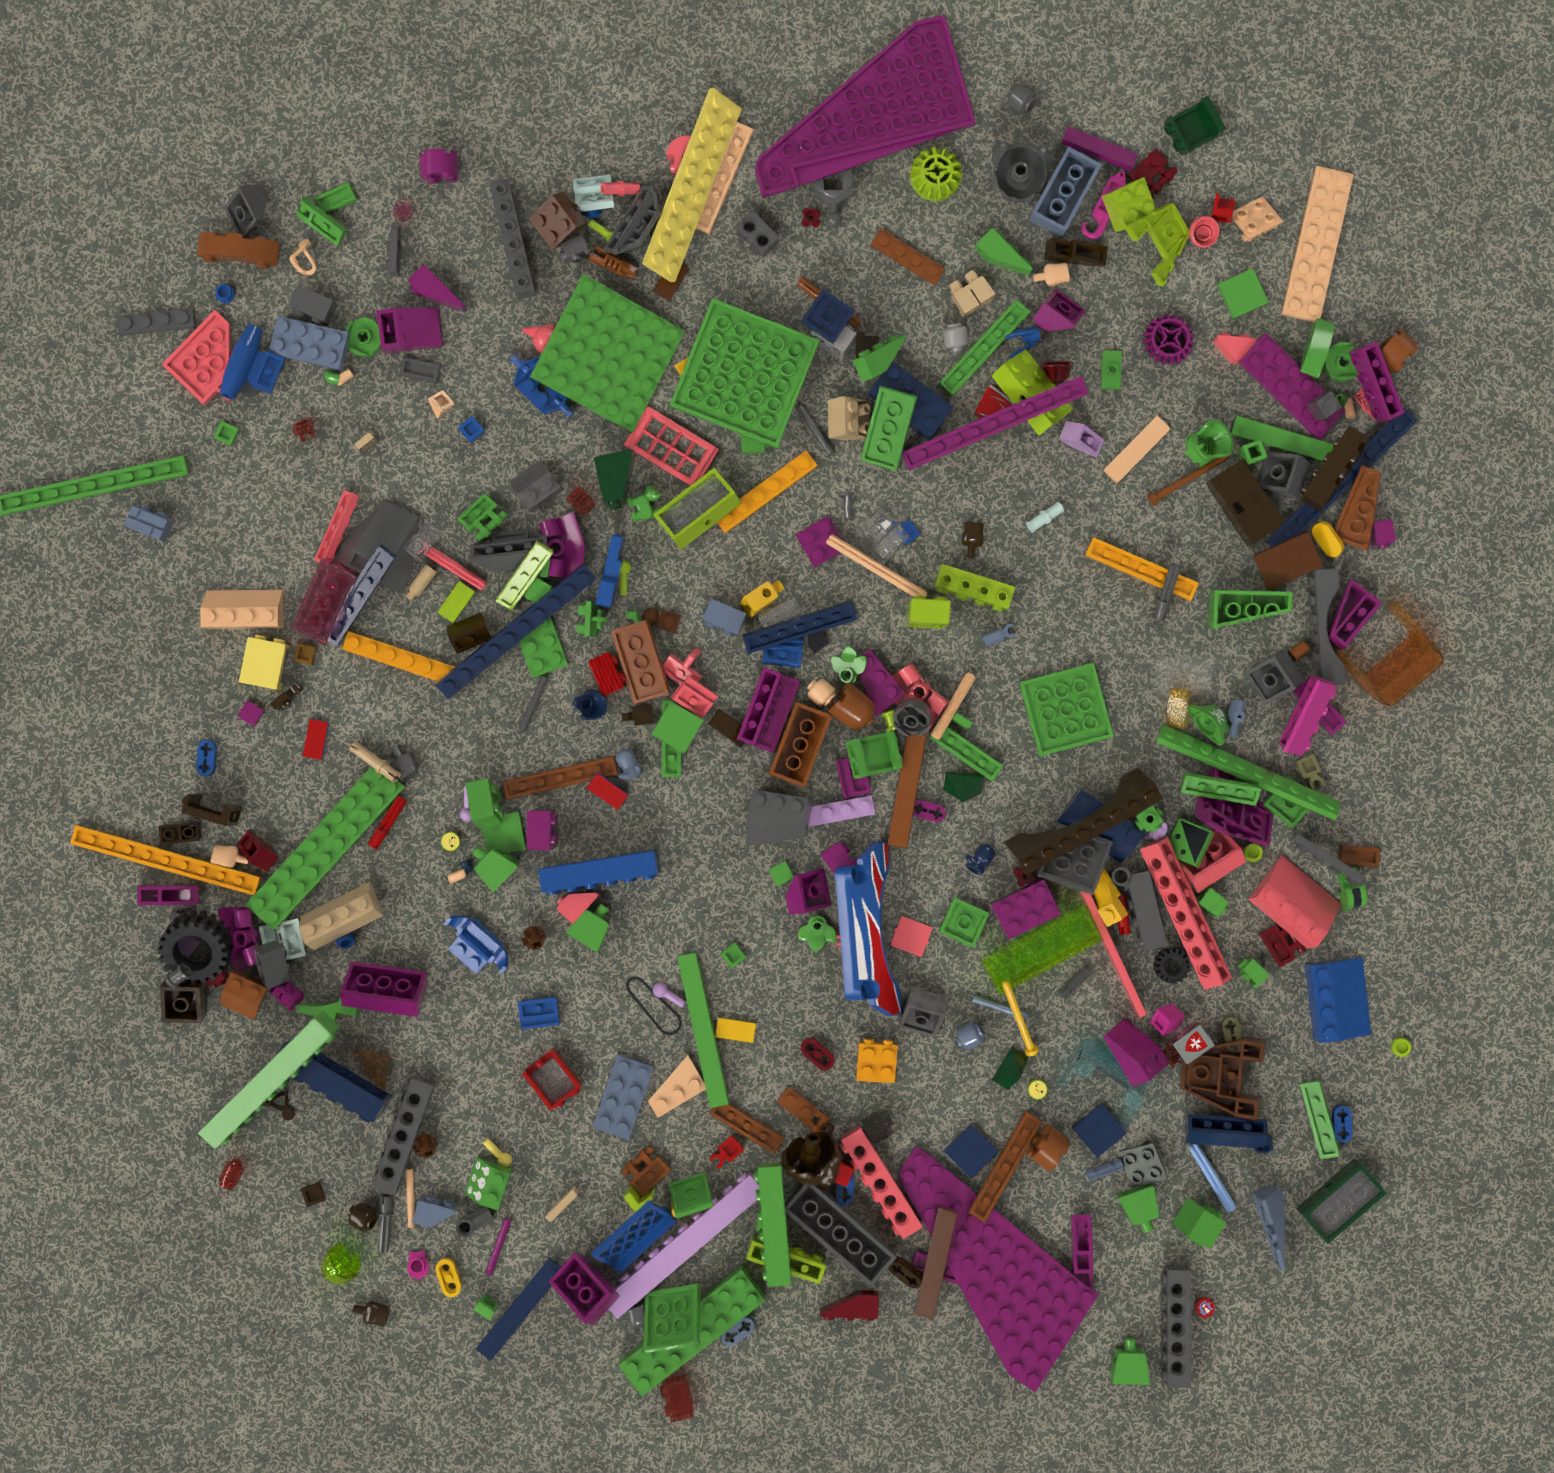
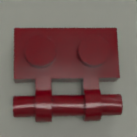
M1155 148L1128 174V177L1131 181L1145 177L1150 194L1153 196L1161 191L1162 186L1174 179V175L1178 170L1174 166L1166 170L1164 167L1169 161ZM1159 173L1162 177L1157 182H1154L1152 178Z
M1276 924L1258 934L1278 967H1282L1296 958L1293 953L1295 949L1298 950L1299 954L1306 952L1305 947L1283 928L1279 930ZM1286 934L1290 937L1291 944H1288L1284 936Z

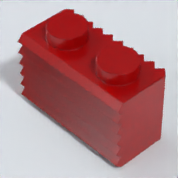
M607 652L588 661L604 697L626 688L624 683L627 681L623 672H618L616 666L619 663L615 654L611 656Z

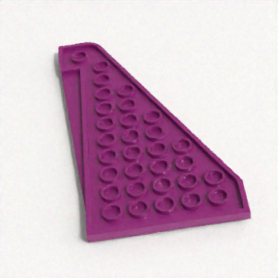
M945 15L915 21L757 159L754 170L761 197L780 194L940 136L974 127L976 124Z
M915 1146L900 1169L901 1184L931 1237L940 1205L958 1211L947 1265L1008 1374L1033 1392H1036L1099 1293L1075 1277L994 1208L985 1223L969 1214L967 1211L977 1194L936 1159Z

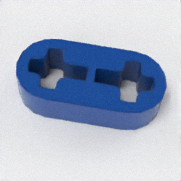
M203 740L199 743L197 749L196 770L202 776H210L216 769L217 745L211 740ZM208 743L212 750L208 751V756L206 757L207 752L203 750V746H207ZM207 759V765L210 766V770H207L205 773L202 765L206 764Z
M1336 1105L1332 1110V1124L1336 1139L1345 1143L1352 1138L1351 1111L1344 1105ZM1341 1109L1346 1112V1115L1342 1116L1343 1122H1341V1117L1337 1116ZM1341 1125H1343V1130L1347 1132V1134L1343 1135V1138L1338 1135V1132L1342 1130Z
M852 1174L846 1187L836 1183V1200L841 1205L850 1204L854 1193V1174ZM843 1188H847V1194L850 1195L846 1200H842V1197L839 1196V1194H843Z

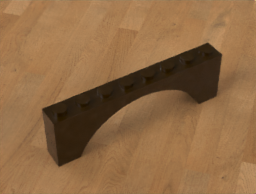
M1136 768L1122 776L1120 784L1111 798L1085 818L1054 831L1037 834L1019 833L1004 843L1013 860L1028 875L1161 801L1162 796L1156 783L1139 768Z

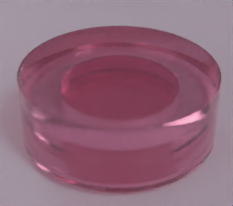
M401 201L394 205L393 215L398 221L407 222L412 218L413 210L407 202Z

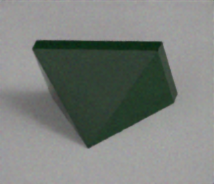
M946 772L943 790L961 802H965L981 794L984 776Z
M1011 1048L992 1081L1009 1090L1021 1078L1028 1057Z

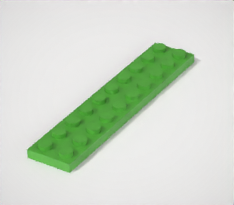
M371 767L245 905L251 908L271 929L276 930L405 789V786L399 780L392 783L391 780L382 774L376 773V769Z

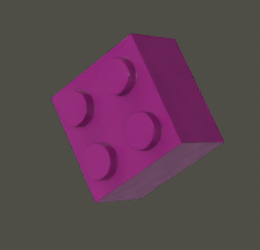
M555 810L527 811V850H551L555 848V845H558V833H555V826H558V814H555Z

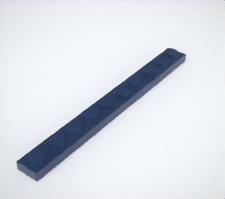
M1404 407L1405 413L1387 422L1367 442L1363 453L1321 513L1304 503L1284 522L1285 524L1280 526L1265 541L1272 547L1302 533L1355 482L1361 466L1370 468L1417 420Z
M584 563L437 681L435 686L447 699L451 698L596 580L594 574Z

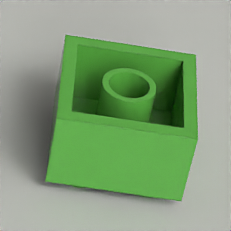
M488 778L465 783L471 821L479 829L501 825V818H504L502 807H499L498 800L501 799L499 788L496 789L495 784H492Z

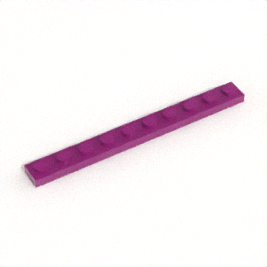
M1081 375L902 452L908 470L917 468L1088 395L1089 391L1084 378Z

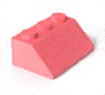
M1216 829L1211 830L1215 834L1199 868L1178 859L1189 884L1197 893L1246 862L1239 845L1229 835L1220 833Z

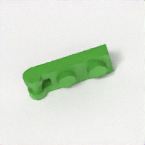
M302 197L301 207L297 209L296 215L336 246L340 245L347 229L313 204L312 199Z

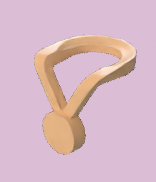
M309 239L301 241L298 244L299 249L290 256L292 265L303 275H312L317 268L315 260L307 251V248L311 245ZM304 251L311 262V270L303 269L297 262L295 257L300 252Z

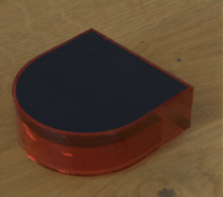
M817 632L807 637V644L814 654L830 643L822 632Z

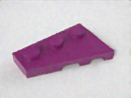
M869 649L861 655L866 656L867 665L860 676L868 697L874 702L875 717H878L904 696L906 692L874 652Z

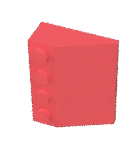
M1283 855L1279 857L1248 898L1249 901L1307 949L1318 947L1328 933L1341 906L1339 901Z

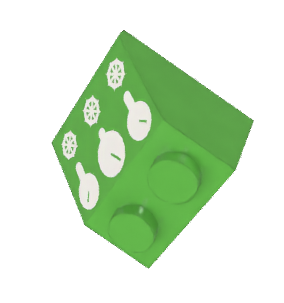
M476 1157L464 1194L480 1205L498 1210L502 1204L513 1168L502 1167L498 1163Z

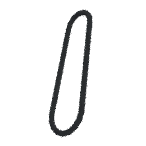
M635 976L628 979L626 983V989L628 993L642 1008V1010L651 1019V1021L656 1025L660 1032H662L665 1035L676 1034L680 1030L682 1025V1021L679 1014H677L662 998L657 997L671 1012H673L677 1016L679 1020V1026L674 1032L669 1033L662 1030V1028L657 1024V1022L652 1018L648 1011L643 1007L639 1000L630 991L629 983L630 981L637 979L641 983H643L652 993L653 989L648 984H646L640 977Z

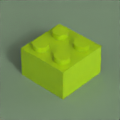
M1145 177L1134 180L1102 196L1115 232L1125 230L1126 225L1156 210Z

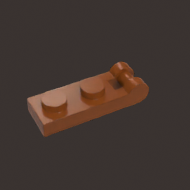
M790 1086L787 1087L777 1100L781 1106L815 1133L822 1132L823 1126L831 1121L828 1116ZM815 1115L819 1118L816 1124L811 1121Z

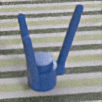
M1037 326L1015 329L1012 334L1005 336L1006 339L1021 336L1022 341L1027 343V345L1011 354L1009 359L1025 349L1036 346L1035 342L1040 341L1041 338Z

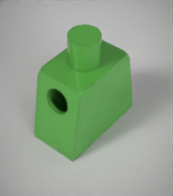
M478 845L472 851V854L479 860L475 864L474 870L492 892L518 868L520 863L517 858L496 845H493L488 851Z
M600 903L595 912L589 908L586 909L566 933L593 951L598 952L611 923L605 919L610 908Z
M1152 1184L1131 1188L1116 1194L1118 1201L1133 1226L1140 1224L1144 1233L1154 1230L1151 1220L1158 1218L1159 1212L1155 1189Z
M1125 1337L1124 1347H1115L1110 1371V1380L1113 1384L1150 1385L1146 1354L1142 1348H1136V1338Z

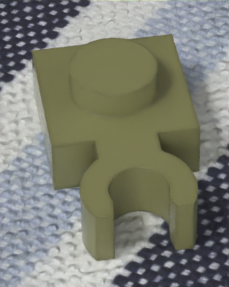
M1314 753L1294 761L1302 779H1309L1308 787L1310 789H1315L1313 784L1315 780L1319 782V785H1324V780L1317 775L1322 770Z

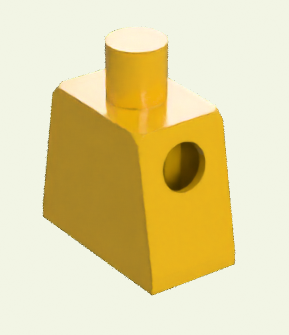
M779 580L773 584L767 581L745 595L740 605L751 619L774 603L779 597L778 593L784 590V586Z

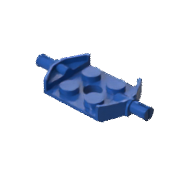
M513 354L510 360L518 368L513 383L514 386L544 415L560 410L571 418L575 412L568 406L567 397L549 387L547 391L540 392L538 390L540 383L530 378L540 357L524 362L516 354Z

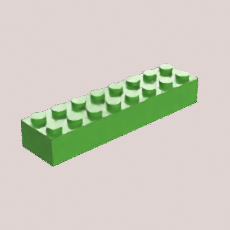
M741 1264L701 1295L700 1345L646 1353L643 1351V1340L620 1358L618 1366L639 1394L643 1396L765 1302V1293Z

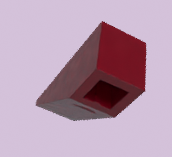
M857 1290L820 1308V1317H823L825 1320L843 1318L846 1321L860 1318L868 1322L878 1319L879 1293L877 1290Z

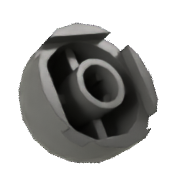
M908 698L900 702L894 710L893 724L903 735L910 737L912 734L919 737L924 735L930 728L932 713L924 701L917 698Z

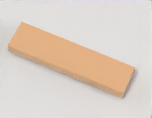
M1157 415L1103 471L1117 484L1171 428Z

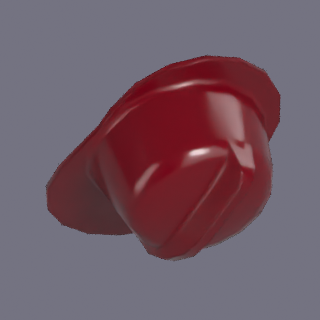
M1065 360L1048 361L1040 366H1043L1045 374L1057 385L1060 381L1067 380L1070 377L1073 362Z

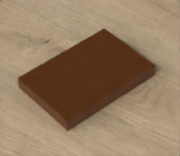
M1308 531L1253 555L1268 591L1323 566Z

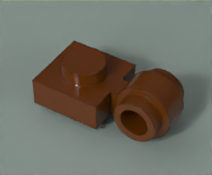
M647 607L642 618L644 620L648 619L650 625L659 622L657 629L676 634L681 615L662 610L661 616H659L658 610Z

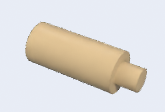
M425 564L408 587L410 591L406 597L411 601L415 596L419 597L437 572Z

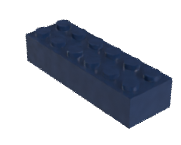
M295 1037L284 1042L278 1053ZM320 1052L317 1055L313 1053L311 1055L313 1059L305 1067L301 1065L299 1067L301 1071L293 1078L300 1083L305 1082L310 1085L309 1088L314 1092L325 1094L329 1101H337L342 1104L346 1111H354L359 1114V1118L365 1122L373 1123L380 1117L393 1096Z

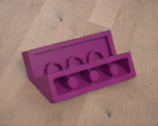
M763 667L737 740L774 753L800 681Z

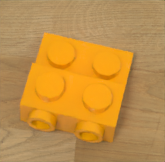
M864 1038L863 1042L858 1041L856 1081L895 1083L898 1045L893 1043V1040L888 1039L882 1040V1043L874 1042V1039Z

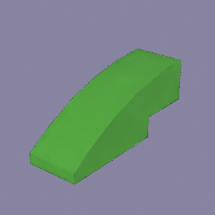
M1319 318L1316 319L1311 327L1309 339L1304 348L1300 372L1316 378L1320 376L1331 344L1335 324Z

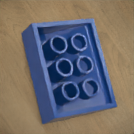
M1363 958L1305 963L1313 1040L1318 1043H1327L1370 1035L1371 1027Z

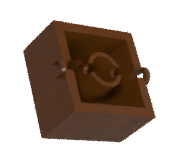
M564 191L552 195L528 218L551 250L561 247V243L570 240L587 224L584 217L578 211L579 206L576 203H572Z

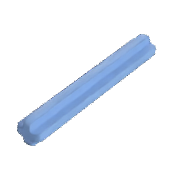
M1199 1144L1189 1145L1190 1152L1225 1210L1231 1212L1236 1209V1205Z

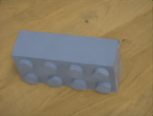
M1068 146L1034 208L1029 221L1063 238L1102 164Z

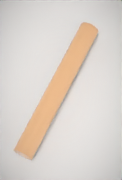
M413 1168L406 1169L408 1228L416 1227V1224L412 1223L415 1214Z

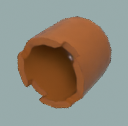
M850 682L847 683L838 692V695H840L836 703L832 701L826 712L852 730L862 729L865 725L869 727L875 719L873 717L875 712L874 702Z

